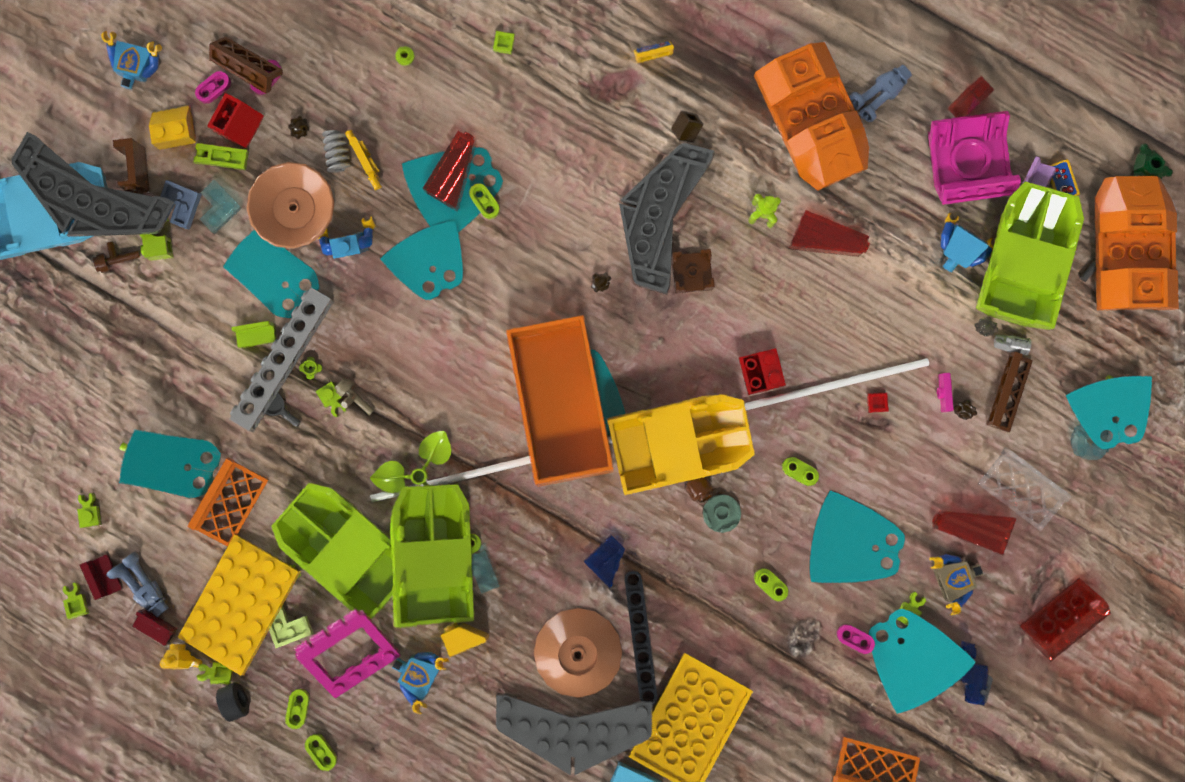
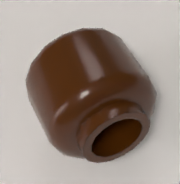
M707 476L689 480L685 485L686 492L695 502L703 503L713 495L714 487Z

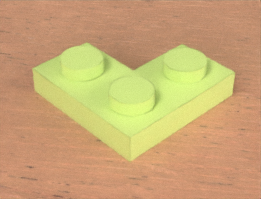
M283 605L269 629L275 648L314 634L307 616L289 622Z

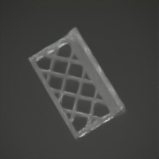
M1006 447L978 483V485L1039 531H1042L1065 501L1068 502L1072 497ZM1003 460L1009 464L1010 472L999 473L998 466ZM1023 474L1026 484L1015 485L1014 475ZM1010 475L1012 485L1001 487L1000 476ZM990 477H997L998 487L989 488L985 485V482ZM1038 485L1041 495L1030 497L1029 486ZM1026 487L1027 497L1016 498L1015 488ZM1012 488L1013 499H1003L1001 490ZM1054 497L1058 502L1053 508H1046L1045 498ZM1042 499L1043 509L1032 510L1031 500ZM1028 500L1029 510L1019 511L1017 501ZM1043 512L1044 519L1038 525L1033 521V513Z

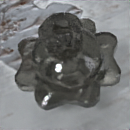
M990 317L980 319L974 325L976 327L975 331L985 337L992 336L994 332L998 331V324L993 322Z

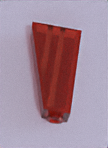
M980 76L947 109L955 118L968 116L987 100L995 90L983 76Z
M457 131L422 188L426 194L455 211L459 210L476 148L474 137L470 133Z
M805 210L789 249L859 257L867 252L870 246L868 242L870 236Z
M939 511L933 517L932 524L934 525L932 529L993 553L1003 555L1016 518Z

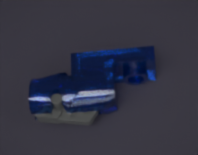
M962 641L961 648L975 659L977 655L975 644ZM975 662L971 669L959 680L967 683V685H964L965 701L967 703L985 705L987 702L993 678L988 675V666Z

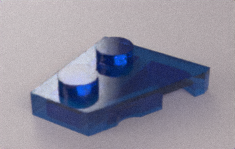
M610 534L584 560V563L611 588L625 548Z

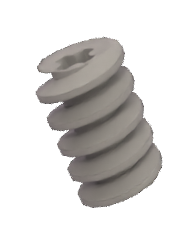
M337 130L324 131L322 136L325 137L323 143L325 144L324 150L327 152L325 153V158L328 159L326 161V165L329 167L327 172H342L351 166L350 163H345L350 157L344 155L349 149L343 148L348 142L343 141L342 138L347 136L345 133Z

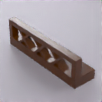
M226 36L209 44V60L265 94L271 92L272 80L283 75L281 68Z
M1018 352L1009 353L986 424L1007 433L1011 431L1033 362L1031 359L1022 357L1023 354ZM1020 362L1026 363L1024 371L1018 373ZM1017 378L1019 388L1012 391L1014 380ZM1009 396H1011L1014 402L1013 406L1006 409ZM1004 413L1008 419L1006 427L1000 425Z

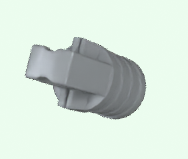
M996 335L994 347L1010 353L1018 352L1027 356L1031 349V339L1015 337L1013 335Z

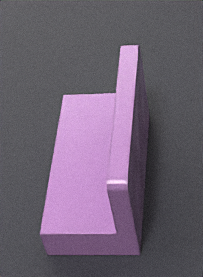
M1036 156L1024 182L1048 187L1056 168L1041 163L1040 157Z

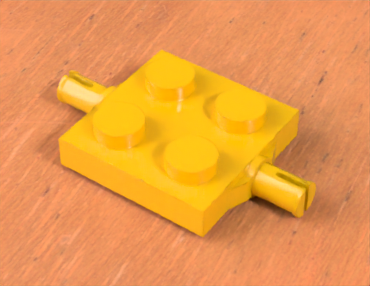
M352 130L346 131L345 135L350 142L349 144L354 149L368 175V180L372 183L374 190L380 189L382 186L378 181L379 177L377 175L380 171L371 157L368 158L371 156L368 148L362 140L358 141Z

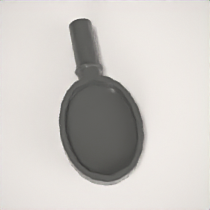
M264 388L256 391L258 397L264 394ZM277 393L265 414L270 416L281 415L296 428L299 427L301 421L285 409V401Z

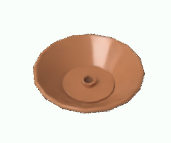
M286 162L271 166L257 177L249 191L247 212L251 226L262 239L276 247L294 249L309 245L324 234L332 220L335 202L331 187L320 172L306 164ZM293 205L297 206L295 211H291Z
M575 608L561 611L546 621L537 635L534 657L537 671L549 687L562 695L580 698L594 695L612 682L620 668L622 648L619 635L609 620L595 611ZM576 651L581 652L582 656L580 658L574 656Z

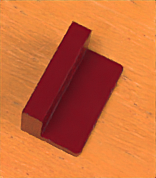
M108 554L79 565L94 600L105 598L123 589L119 578L110 579L106 575L114 568Z
M146 609L137 611L135 615L138 617L132 627L163 646H167L177 628L159 617L156 618L153 613L148 612Z

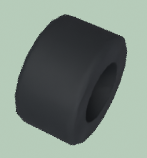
M235 682L217 690V706L226 721L232 722L248 715L249 701L243 687L239 683Z

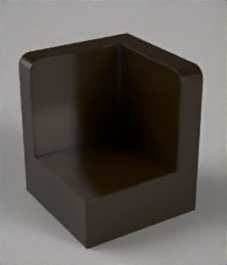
M681 110L671 130L678 140L693 143L704 124L696 113Z

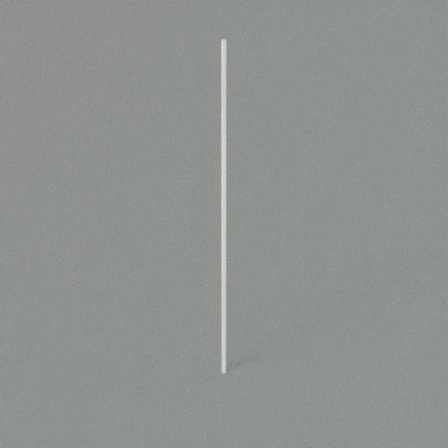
M926 358L747 402L744 403L746 410L885 377L929 366V360ZM607 437L608 444H612L611 437ZM530 456L426 482L430 486L445 485L531 464ZM413 484V485H409V486H405V487L424 486V485H423V484H420V485ZM381 492L370 495L372 502L397 497L400 492Z

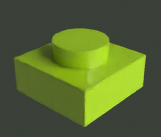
M496 31L493 51L512 55L515 34Z

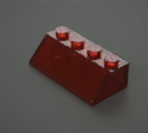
M1078 578L1019 626L1035 647L1051 662L1109 616L1111 611L1107 601Z

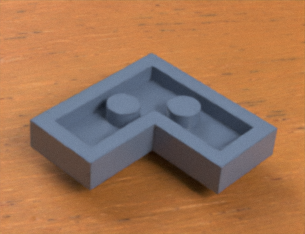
M166 180L160 197L167 198L176 204L170 223L190 230L202 194Z

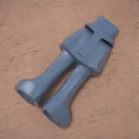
M901 65L899 68H894L877 77L875 84L865 93L852 92L849 98L856 111L859 110L869 99L881 92L871 104L865 106L859 112V115L865 121L873 122L877 117L875 111L888 99L893 100L900 93L904 85L907 84V80L912 76L911 72L905 65Z
M136 551L122 560L121 564L115 566L106 574L110 579H122L133 592V599L148 610V612H152L156 618L169 608L164 602L166 599L157 581H151L139 564V555ZM127 568H130L133 571V573L137 576L143 587H141L136 582V580L132 577Z

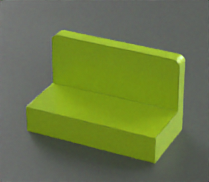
M270 321L231 327L232 331L236 333L238 348L269 344L277 339L275 324Z

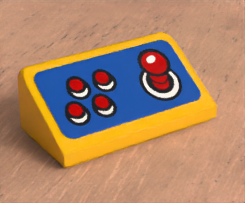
M670 41L635 49L636 62L641 63L672 55L674 46Z
M1066 159L1050 165L1056 168L1050 181L1052 189L1073 196H1079L1080 192L1069 160Z

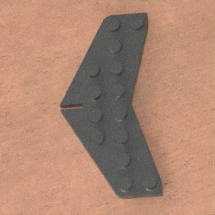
M26 132L12 157L13 167L64 235L74 219L67 233L68 237L157 234L163 228L175 205L173 201L164 197H152L95 186L45 145L37 136Z
M687 143L680 144L621 199L622 203L636 206L634 208L619 204L633 280L637 286L668 294L671 282L673 218L712 163L715 155L714 150Z
M498 693L496 695V727L499 732L571 775L572 757H575L574 775L648 740L652 733L653 701H638L631 705L583 716H567L517 699L516 696L508 693Z

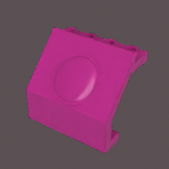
M1008 111L932 121L931 130L928 132L934 187L942 205L1010 196L1020 187V176L1012 175L1007 145V129L1010 119Z

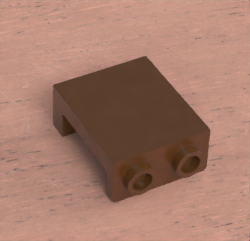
M133 138L113 140V148L126 156L128 180L117 182V186L131 193L143 195L145 192H150L145 147Z

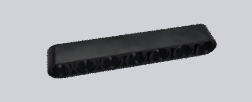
M629 570L624 576L639 696L641 701H653L654 705L657 701V689L641 574L637 570ZM636 574L639 577L638 582L635 584L629 583L628 576ZM632 594H640L641 600L638 603L631 602L630 597ZM635 613L643 614L644 617L641 622H634L633 615ZM639 632H643L646 635V639L642 642H638L635 639L636 634ZM646 652L649 655L648 659L640 661L638 659L639 653ZM645 671L651 674L650 679L647 681L640 678V675ZM646 691H651L654 694L651 700L643 698V694Z

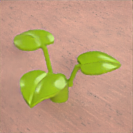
M445 431L434 432L421 442L419 455L421 458L428 460L422 468L414 470L411 475H404L405 469L399 462L388 461L376 470L370 477V480L379 489L388 493L400 492L402 487L406 485L404 479H411L417 485L430 486L426 482L428 480L426 468L430 462L435 465H441L446 463L451 456L452 450L447 433Z

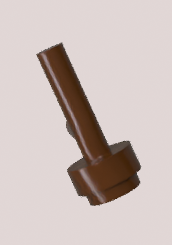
M108 242L109 258H106L105 253L97 254L96 257H93V263L97 272L104 273L110 271L109 265L140 258L141 256L139 250L117 255L114 242Z

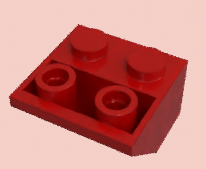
M225 93L207 126L216 134L247 149L265 116L241 100Z
M776 348L739 357L748 395L786 386Z

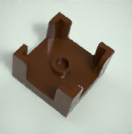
M704 249L699 253H672L675 294L714 289L715 284L711 271V249Z

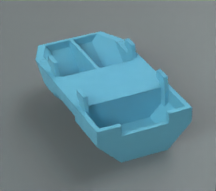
M81 162L69 164L91 184L108 188L106 177L101 168ZM20 175L0 179V260L53 247L81 243L93 237H68L67 233L74 219L64 235Z

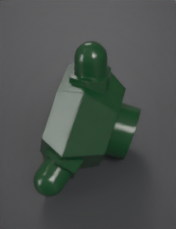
M1141 144V152L1137 154L1133 168L1134 176H1158L1160 179L1165 176H1172L1173 170L1166 165L1167 162L1155 150H1151L1147 144Z

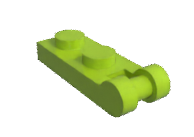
M196 143L195 150H197V153L194 156L193 163L246 170L249 151ZM205 152H208L207 158L204 157Z

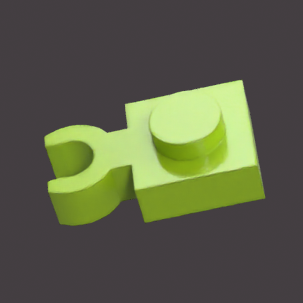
M331 381L315 392L324 407L328 408L331 406L332 415L338 417L336 413L337 408L341 407L344 412L347 411V408H343L341 403H339V400L343 397L336 393L335 384Z
M89 493L88 501H85L84 495L78 496V501L82 505L81 509H77L80 528L102 525L99 506H93L96 499L94 493Z
M73 583L74 589L71 592L68 586H63V592L68 596V599L63 600L67 619L69 620L89 613L85 595H79L80 585L78 583Z
M912 592L910 603L908 604L904 601L899 609L908 610L920 617L922 612L918 608L925 604L926 598L922 597L919 602H916L915 597L918 593ZM900 616L897 618L898 621L908 626L909 621L906 617Z
M213 662L212 668L205 664L198 666L199 671H205V673L202 675L197 674V680L205 681L210 678L211 684H231L233 671L221 663Z

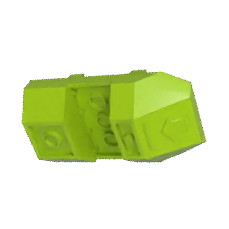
M1025 181L1009 197L1000 218L995 244L988 269L984 276L976 309L990 317L1025 327L1048 330L1055 328L1084 222L1081 202L1078 196Z
M308 483L278 517L276 522L271 525L278 546L350 611L357 609L360 612L363 610L372 620L393 597L391 538L332 488Z
M458 484L402 487L392 509L390 524L394 627L401 628L424 624L474 621L468 501Z

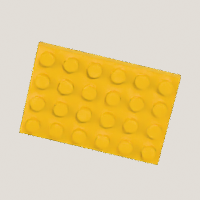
M234 534L178 638L240 676L245 675L301 571L291 567L241 536Z
M684 652L652 711V733L650 738L634 746L628 755L629 758L672 782H705L753 690Z

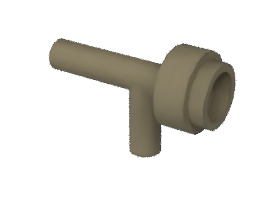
M344 377L334 387L340 397L345 393L348 395L341 402V406L347 408L354 401L370 415L374 409L351 388L355 383Z

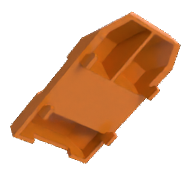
M825 42L805 45L775 58L755 72V80L798 174L804 181L819 191L868 169L869 144L865 128L851 103Z
M1158 176L1108 177L1104 179L1095 196L1097 311L1179 309L1178 270H1176L1177 212L1167 189Z

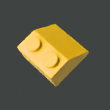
M190 106L152 112L149 131L151 143L156 148L162 150L196 143Z
M455 622L444 628L445 631L441 634L449 657L485 643L489 638V634L465 623L458 625Z

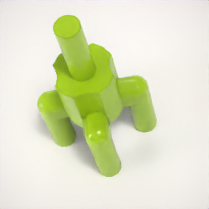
M756 194L752 200V205L756 206V211L751 214L748 222L754 224L761 217L768 219L767 227L772 228L777 222V217L774 213L781 203V199L772 196L763 198L761 194Z

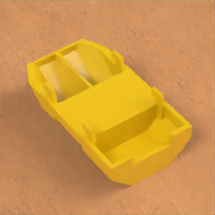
M722 394L701 396L679 403L607 418L624 495L736 470L755 455L744 400Z

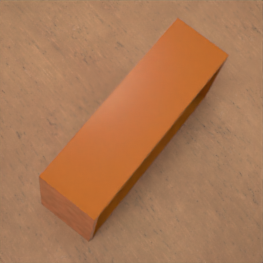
M583 315L506 330L535 485L541 487L613 473L611 454Z

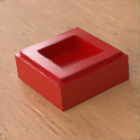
M887 392L867 394L868 413L889 412Z

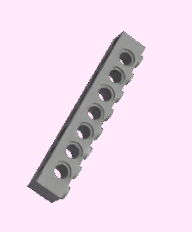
M313 288L304 292L300 306L296 307L291 314L292 319L283 326L281 330L282 335L271 346V353L269 356L264 357L261 362V369L251 378V385L242 392L240 403L238 406L235 405L230 412L231 417L229 420L254 433L334 303L329 297ZM315 306L314 313L307 314V308ZM305 322V328L298 331V323ZM290 338H294L295 344L292 347H287V341ZM283 354L285 356L284 362L278 364L277 357ZM269 371H274L275 373L272 380H267L266 378ZM263 387L264 394L258 397L256 391L258 388ZM249 404H253L254 410L248 414L246 407Z

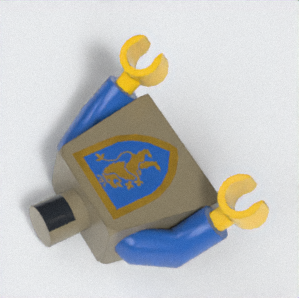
M949 554L930 557L929 560L934 561L931 569L934 571L944 601L952 602L947 604L946 608H952L951 616L959 614L961 607L973 594V589L977 587L974 578L983 575L980 565L977 564L969 567L967 561Z

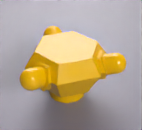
M170 644V649L165 652L160 660V667L163 669H189L192 666L198 668L202 664L201 659L191 656L189 650H186L185 644Z

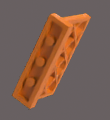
M229 457L226 458L187 527L197 530L228 547L234 534L238 535L266 486L268 479L238 464L235 460ZM234 469L242 470L245 479L234 481L232 476ZM257 478L263 482L259 489L251 491L248 480ZM246 481L249 492L238 494L235 484ZM232 485L235 496L224 498L223 488ZM250 494L251 504L242 507L239 497ZM236 498L239 508L228 511L226 500ZM223 502L225 512L215 515L213 510L214 504ZM240 511L241 521L232 524L229 514ZM226 515L229 525L219 528L216 517ZM213 518L216 529L208 531L202 528L205 520ZM230 528L232 533L231 539L229 541L223 539L220 530Z
M843 737L836 775L833 776L832 782H871L874 779L877 782H881L878 777L885 772L888 773L892 782H898L905 777L908 782H916L920 757ZM848 742L855 744L859 751L851 757L846 751ZM869 748L873 749L878 756L870 762L863 753ZM888 753L892 754L896 760L889 767H887L882 758ZM861 754L866 764L857 769L852 759ZM906 759L914 760L913 768L906 772L901 762ZM880 760L885 769L876 774L871 764ZM850 762L854 772L849 775L841 774L843 765ZM899 765L904 774L895 779L890 769ZM868 767L873 777L863 780L859 772Z

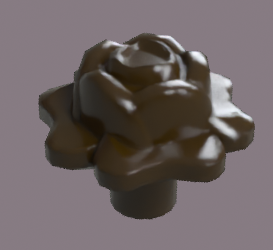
M298 116L297 118H292L291 124L288 125L292 137L295 136L296 139L307 136V131H309L307 119H302L301 116Z
M607 273L603 275L593 274L591 288L594 289V292L607 290L611 277Z
M964 400L963 403L959 402L958 405L953 407L954 413L963 420L972 419L973 416L977 415L976 407L972 406L969 400Z

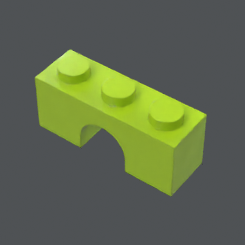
M139 234L142 238L141 253L144 258L150 261L173 258L170 238L166 236L157 237L156 234Z

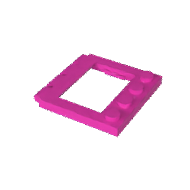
M357 609L352 610L344 616L345 621L340 618L327 627L329 632L323 629L310 638L312 643L306 640L294 648L296 659L334 698L342 695L401 656L399 650L363 610L360 612ZM362 627L380 647L378 652L363 658L359 665H352L346 669L345 674L332 678L320 662L314 658Z

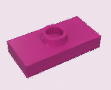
M942 373L938 375L939 388H937L941 413L952 412L954 408L951 374Z

